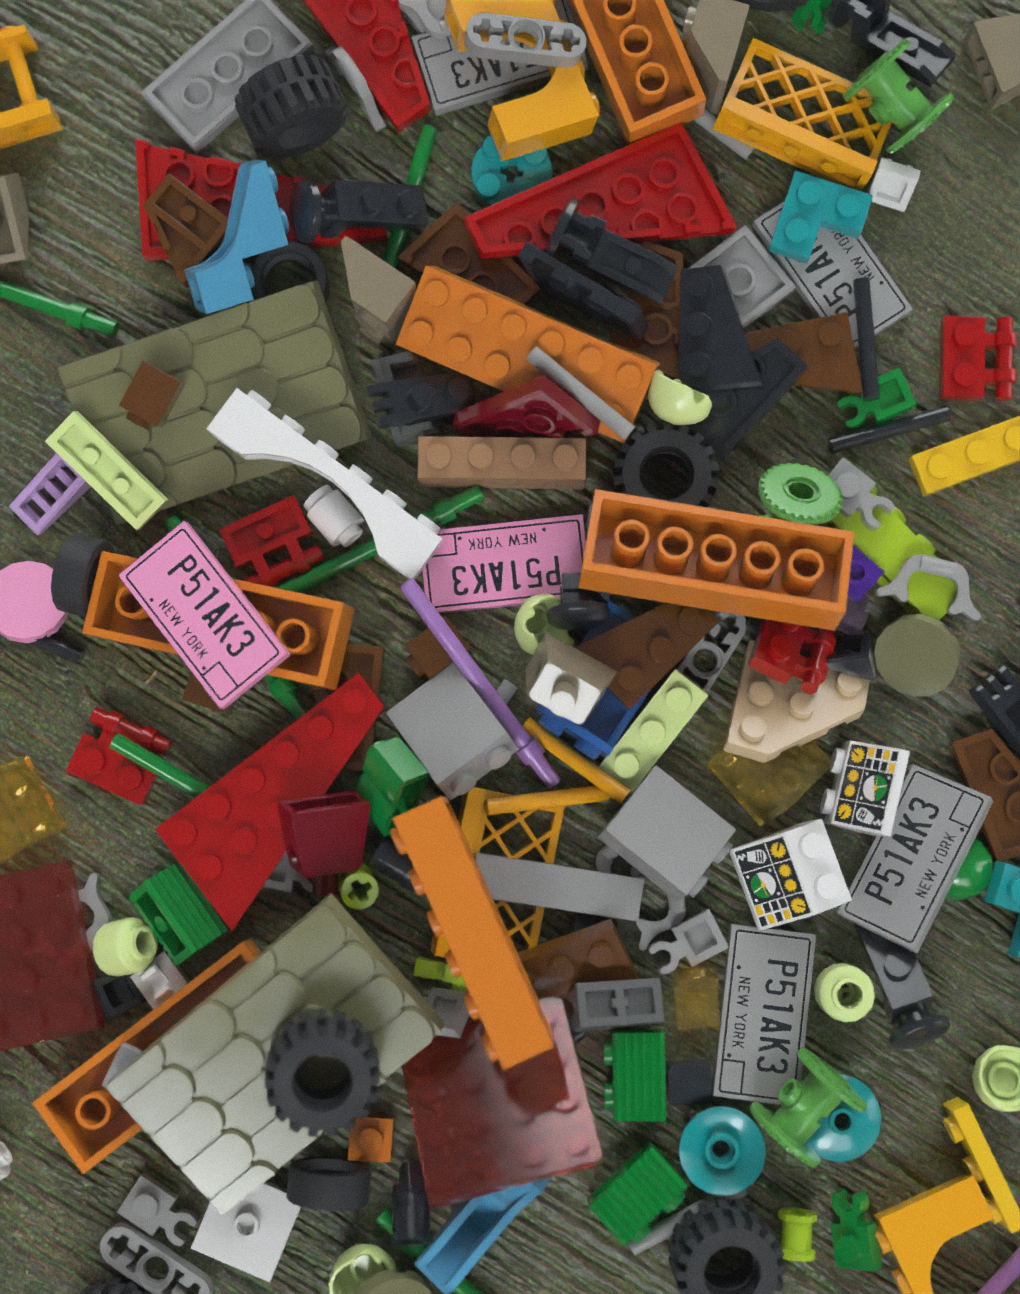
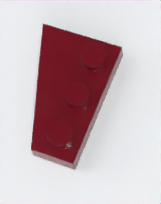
M540 376L456 412L452 426L467 437L526 438V435L545 434L548 438H563L565 431L580 429L584 436L598 434L600 420L557 387L555 383L545 376Z

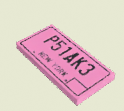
M583 514L440 529L437 535L443 539V543L423 569L425 595L439 614L522 605L526 599L543 593L551 594L560 599L562 574L581 573L586 547Z
M185 521L118 575L220 709L227 708L291 655L191 525Z

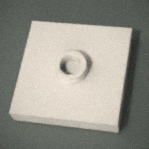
M265 1181L224 1215L210 1202L191 1249L270 1282L301 1207L287 1200L286 1188Z

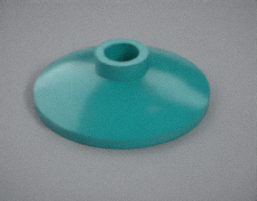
M844 1074L840 1075L867 1103L866 1111L861 1113L842 1100L827 1118L823 1116L820 1118V1127L807 1140L809 1146L819 1157L835 1162L849 1161L862 1156L875 1143L881 1128V1110L873 1092L860 1080ZM840 1113L848 1115V1123L843 1128H837L834 1125V1119Z
M718 1106L703 1110L688 1122L682 1132L679 1142V1157L682 1168L689 1180L707 1193L719 1196L737 1194L755 1182L764 1166L766 1148L762 1133L749 1116L737 1109ZM719 1140L728 1143V1149L722 1155H717L713 1152V1145Z

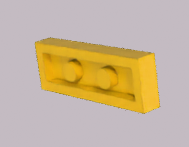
M1020 416L912 455L908 461L923 497L1019 462Z
M959 1097L943 1103L942 1105L948 1117L943 1119L944 1126L955 1144L961 1142L967 1157L962 1159V1163L966 1172L973 1175L977 1183L980 1182L986 1195L985 1200L994 1216V1219L991 1220L992 1223L996 1224L999 1222L1011 1234L1020 1230V1210L969 1104Z

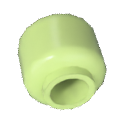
M134 917L106 923L99 928L93 940V955L100 970L107 975L119 977L146 970L153 963L158 941L157 937L154 936L153 930L149 929L148 923L144 922V920Z
M845 963L832 964L823 969L817 977L814 986L815 999L820 1009L833 1019L842 1022H853L866 1016L872 1008L875 999L874 985L869 976L861 969Z

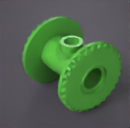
M907 39L902 40L889 52H885L857 77L858 79L842 95L843 99L847 102L862 88H865L872 97L873 103L868 109L874 119L883 126L888 122L895 124L900 133L885 148L890 154L923 132L954 100L953 94L949 92L931 105L917 87L909 90L905 86L910 82V79L896 63L895 59L911 44Z
M781 463L778 466H772L771 469H768L761 476L758 485L759 497L771 513L761 517L809 525L826 523L835 518L840 512L843 502L841 489L837 486L836 481L831 480L832 477L825 475L823 471H818L815 467L811 468L806 464L801 465L800 463Z
M803 1047L796 1054L811 1071L803 1081L790 1079L781 1087L778 1093L781 1107L776 1113L757 1101L751 1104L750 1111L759 1124L783 1148L804 1164L815 1168L821 1163V1160L809 1146L807 1140L820 1127V1118L822 1116L827 1118L842 1100L861 1113H864L868 1106L859 1093L837 1071Z

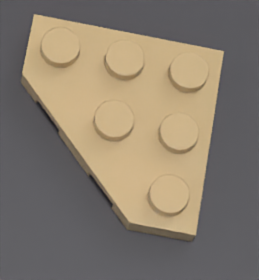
M750 640L744 655L723 751L766 763L778 757L782 751L797 744L798 746L804 745L825 735L829 729L843 722L848 724L860 718L865 710L870 680L828 668L826 679L823 683L819 684L818 691L814 694H808L801 689L802 679L794 675L784 685L748 666L747 664L755 641Z

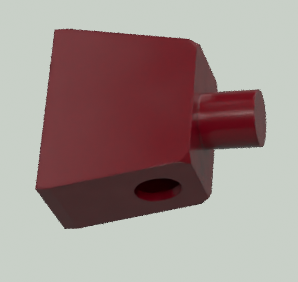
M354 790L277 801L290 866L302 878H312V892L315 895L329 896L330 894H336L338 892V873L354 871L362 865L370 802Z

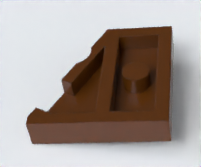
M168 173L143 206L158 233V238L175 269L178 280L184 287L188 288L189 284L184 269L204 262L218 250L224 239L228 218Z

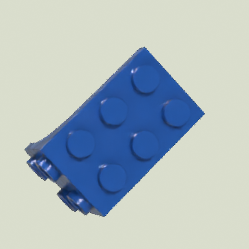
M609 600L606 604L610 609L608 620L602 625L591 628L581 643L636 617ZM607 689L596 708L582 725L576 724L563 716L555 715L549 708L538 704L536 707V713L541 716L539 724L553 734L560 737L564 731L577 739L574 747L593 760L597 759L599 755L607 758L650 690L628 711Z

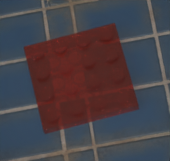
M72 860L1 875L0 1051L105 1027L102 1011L95 992V975Z
M561 995L538 999L553 1031L554 1047L503 1070L499 1059L492 1062L486 1052L481 1038L484 1036L486 1029L481 1018L473 1020L471 1016L468 1017L460 1038L437 1035L425 1048L402 1065L429 1205L432 1209L604 1163Z

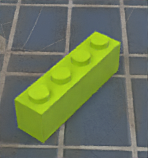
M875 486L869 492L874 497H877V488ZM879 507L872 509L873 517L882 524L876 531L868 529L862 523L860 513L856 510L849 518H846L839 512L835 518L822 524L823 527L854 532L853 545L884 571L876 581L881 587L886 586L896 577L903 563L908 558L917 554H925L937 558L934 555L936 550L932 543L921 534L915 535L905 525L906 518L896 507L890 514H887ZM919 571L912 573L908 580L907 591L909 598L907 601L899 602L893 595L891 597L908 615L923 614L940 620L947 613V608L955 597L956 589L954 583L948 578Z

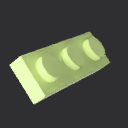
M73 411L45 441L136 530L141 529L168 501L78 411Z
M675 668L614 746L611 754L603 760L599 768L630 789L632 794L709 696V693Z

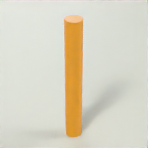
M531 717L522 726L530 738L535 736L542 747L621 805L630 795V789Z
M594 785L488 798L484 801L486 815L489 816L609 801L610 796Z

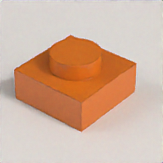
M368 1114L364 1120L356 1116V1126L350 1129L348 1160L391 1163L394 1116Z

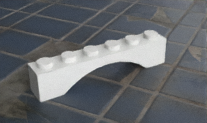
M236 388L206 428L212 436L245 460L269 459L290 462L310 469L333 482L353 501L365 517L373 534L379 557L408 579L414 578L415 580L443 543V539L437 535L441 528L422 514L417 519L403 510L407 503L390 490L386 489L382 495L369 484L373 479L359 467L353 464L348 470L336 461L339 454L323 441L318 440L315 445L302 436L305 429L287 415H284L280 420L270 413L268 409L271 407V404L258 393L251 390L246 395Z

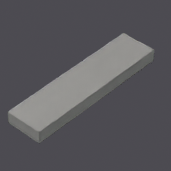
M476 852V862L493 899L638 921L644 885L643 878Z

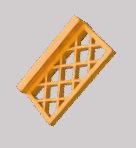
M753 38L713 130L827 181L862 191L874 172L878 162L876 160L892 123L888 122L885 126L878 122L871 125L868 124L862 109L869 107L873 102L871 95L865 88H862L847 101L848 104L832 108L825 92L835 90L844 94L853 82ZM754 54L770 61L774 71L758 75L752 63ZM746 73H747V75H748L749 78L743 80L744 77H745V75H746ZM800 74L807 78L811 87L795 92L788 76ZM779 79L786 95L770 100L763 84ZM753 87L760 103L751 105L736 98V95L739 91ZM815 96L823 112L806 116L800 100ZM790 104L797 120L789 122L778 117L774 108ZM852 112L859 128L844 133L837 117ZM827 120L834 136L830 138L820 136L814 133L811 125ZM864 137L870 150L868 157L852 150L848 141Z
M476 787L462 795L457 819L474 857L476 852H480L481 847L495 839L506 857L518 859L535 847L543 859V863L554 864L565 806L540 809L553 812L550 830L535 838L524 818L536 810L524 811L521 814L513 812L515 818L497 830L494 829L488 820L484 807L485 799L512 795ZM519 822L531 842L511 855L499 835ZM486 826L491 834L482 839ZM548 838L546 850L544 851L540 843ZM496 901L497 909L503 906L514 923V926L507 930L509 935L511 936L519 931L527 943L526 949L537 946L545 907L534 905L533 912L521 921H518L507 904L508 901ZM531 922L528 935L523 927ZM433 933L430 951L435 956L445 957V953L450 949L443 934L437 937Z

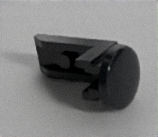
M890 0L831 1L828 12L830 24L835 28H841L852 19L851 43L879 58L902 40H909L911 44L895 61L906 74L929 87L936 82L955 60L956 54L942 40L889 11Z
M302 180L295 186L290 200L289 214L293 234L298 241L308 244L312 243L318 234H321V238H337L348 227L410 230L425 228L429 225L424 191L421 185L333 180L320 193L318 186L313 180Z
M572 198L563 208L553 227L547 245V254L555 257L560 246H563L574 252L571 263L660 306L679 267L664 257L606 230V221L594 215H591L589 218L576 212L581 200Z
M593 501L588 510V521L586 523V539L588 535ZM563 573L561 576L562 586H560L561 604L547 611L548 623L555 628L572 631L586 630L602 625L608 620L610 610L603 603L609 602L611 593L579 588L581 573Z
M853 923L859 941L885 998L884 1012L890 1025L895 1024L897 1029L888 1038L891 1047L896 1050L916 1048L930 1043L946 1033L950 1028L948 1016L930 1015L929 1011L931 1010L934 995L915 953Z

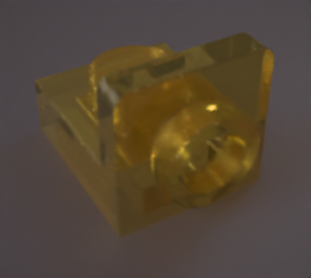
M707 967L683 968L682 976H672L676 1028L682 1030L720 1027L717 992L719 977L714 973L708 974Z

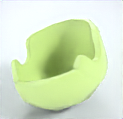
M660 370L654 372L648 392V401L654 413L660 419L674 425H689L701 422L709 415L712 407L709 396L682 384L679 379H669Z
M543 593L532 596L523 602L514 623L515 636L521 649L533 655L545 633L572 647L574 646L575 641L569 636L568 630L555 628L547 620V611L561 604L559 598Z
M1006 1045L991 1047L975 1062L972 1073L975 1092L982 1102L992 1109L1001 1112L1020 1111V1048Z
M356 1244L341 1252L337 1257L329 1276L330 1294H354L368 1278L385 1270L395 1269L396 1271L395 1262L389 1254L376 1245Z

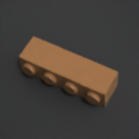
M418 436V480L420 486L425 488H471L478 485L479 488L584 489L586 480V438Z

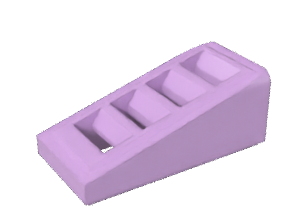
M56 453L9 507L36 535H41L91 486ZM66 466L78 476L76 479L65 469ZM56 476L68 487L65 492L53 481ZM43 488L56 500L54 504L40 492ZM32 499L46 512L42 517L28 504Z

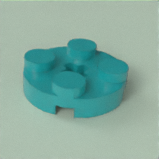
M488 136L473 159L471 169L473 188L479 198L484 201V205L488 207L552 179V165L547 155V149L545 148L502 162L492 136ZM515 166L518 171L523 172V176L516 177L514 183H508L506 175L501 174L503 169Z

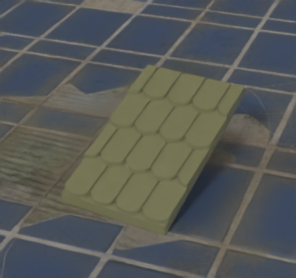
M318 281L297 285L57 368L63 385L66 387V393L73 411H78L168 499L159 511L295 465L290 462L269 459L245 460L212 436L206 429L236 388L246 395L251 390L258 393L271 404L268 411L280 420L284 415L295 420L305 429L302 436L314 445L318 440H321L334 450H338L373 438ZM142 361H146L186 383L163 427L151 424L150 428L146 430L126 419L125 417L129 411L119 406ZM110 505L116 526L126 523L127 521Z
M330 894L115 1074L106 1084L105 1088L117 1101L122 1103L121 1106L147 1134L151 1135L156 1144L177 1166L181 1167L180 1170L206 1198L210 1199L214 1207L224 1215L272 1177L277 1169L318 1138L323 1130H318V1137L308 1136V1128L302 1127L299 1133L289 1129L290 1119L287 1118L281 1123L275 1116L276 1106L270 1107L266 1099L267 1089H264V1076L267 1053L270 1051L271 1041L275 1034H282V1025L288 1020H291L294 1024L297 1023L298 1014L308 1011L310 1018L316 1017L317 1009L326 1008L327 1016L335 1017L336 1010L346 1013V1021L351 1022L355 1017L362 1023V1031L370 1032L373 1037L374 1047H377L380 1070L379 1087L389 1075L425 1048L435 1036L442 1032L445 1022L337 899ZM317 1054L300 1063L295 1073L305 1085L314 1089L324 1090L340 1084L347 1077L350 1070L341 1059L333 1055Z

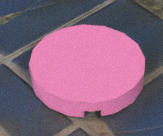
M24 561L10 564L0 570V634L10 641L22 643L36 642V639L43 638L46 635L49 637L56 633L66 621L68 613L57 610L52 601L51 580L53 569L44 563Z

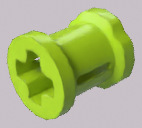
M362 862V865L357 870L338 873V890L343 902L348 907L362 910L370 907L376 901L379 887L370 868L364 862ZM358 880L362 886L355 890L351 883Z
M793 1207L779 1209L778 1218L782 1220L781 1249L784 1254L782 1258L796 1262L815 1260L816 1251L812 1249L813 1223L817 1221V1213L812 1210Z

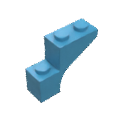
M253 159L239 166L222 244L204 262L184 269L195 308L205 314L254 300L250 289L255 286L254 277L249 265L243 263L242 259L288 245L286 233H289L288 219L284 210L278 208L274 193L278 191L277 178L273 169L270 166L267 167L266 161Z
M528 1134L501 1157L484 1183L454 1208L417 1259L415 1265L444 1294L452 1292L514 1217L542 1193L560 1166V1163Z

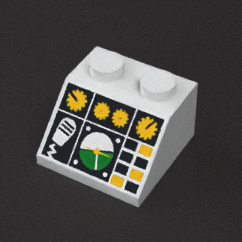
M851 740L842 742L841 749H834L830 762V772L835 773L832 788L825 789L821 801L820 813L825 814L824 824L872 836L891 837L910 751Z
M822 819L799 823L729 851L758 931L810 917L852 901Z

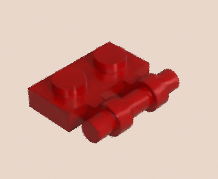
M944 316L940 320L939 400L981 401L984 398L985 385L996 386V400L1008 401L1012 399V385L1017 383V370L1013 368V349L1017 347V333L1013 332L1012 317L997 318L996 333H985V317ZM985 350H996V369H985Z
M295 495L289 496L219 529L235 566L240 569L253 563L257 571L256 574L243 579L245 582L274 588L278 586L277 581L296 572L302 575L312 570L311 565L325 559L319 545L305 551L301 548L299 541L312 535L313 532ZM287 547L291 557L270 567L265 557Z
M762 619L747 665L784 685L794 675L802 679L801 689L805 693L814 694L818 691L819 684L823 683L826 679L828 672L826 660L829 655H832L836 645L835 631L818 628V631L815 632L807 628L808 626ZM801 648L811 653L808 659L799 655Z
M96 707L89 721L102 727L101 736L98 739L83 733L66 772L138 805L145 806L158 776L109 748L117 733L150 752L153 750L166 756L172 746V740L159 735V730L149 725L143 728L125 720L126 716L116 710L108 712Z

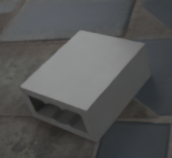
M454 662L386 712L435 783L450 801L457 795L469 792L480 778L492 769H498L505 765L511 758V755L519 750Z
M655 765L598 835V838L675 901H678L688 894L694 897L709 879L704 872L712 861L718 865L732 849L733 844L728 840L736 829Z

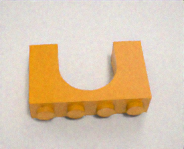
M447 0L444 13L445 21L458 53L467 50L464 42L467 24L474 15L479 13L565 22L564 19H559L555 9V0ZM480 30L481 41L488 42L487 31ZM502 32V40H506L508 32ZM521 32L514 36L515 41L524 43L531 48L537 44L535 38L529 33ZM545 36L543 50H548V36ZM562 39L563 50L570 52L572 48L569 46V40ZM582 60L570 68L547 66L550 82L540 91L492 106L487 126L502 162L592 134L600 115V106L596 95L593 92H589L585 83V69Z
M967 1173L873 1215L877 1223L875 1235L880 1245V1250L883 1254L890 1252L897 1266V1269L891 1271L901 1294H933L930 1270L934 1256L939 1248L954 1236L994 1219L975 1177Z

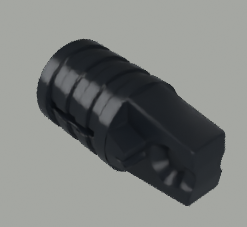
M385 836L368 867L377 869L381 874H385L393 881L399 882L400 886L414 892L415 888L408 874V871L414 869L408 853L400 855L391 838L392 836Z
M407 1161L399 1168V1185L394 1184L392 1186L393 1235H391V1243L394 1245L422 1246L431 1242V1235L429 1234L431 1193L430 1187H425L423 1162Z

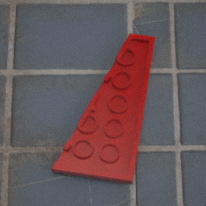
M302 0L336 48L341 46L346 53H349L366 79L374 101L398 133L431 111L430 102L398 0Z
M682 122L464 217L463 223L481 259L518 256L526 242L547 253V245L553 227L563 208L572 198L581 200L576 212L589 218L591 215H594L606 221V230L635 244L643 243L644 240L655 242L734 234L737 229L729 210ZM560 246L558 251H567L569 249Z
M135 139L142 256L145 261L168 260L169 257L143 206L167 174L170 173L228 218L238 168L242 163L212 156L208 159L187 154L182 149L173 147L165 149L150 145L147 141ZM275 174L278 182V191L274 193L278 208L284 210L289 223V233H286L287 241L299 242L308 247L341 245L345 235L358 244L387 241L386 229L348 227L337 238H321V234H318L312 243L308 244L298 241L293 234L290 224V200L295 186L300 181L309 179L298 176L290 178ZM316 184L320 193L327 187Z
M359 673L155 829L231 931L236 929L254 899L257 898L265 883L287 853L277 801L325 795L385 708Z

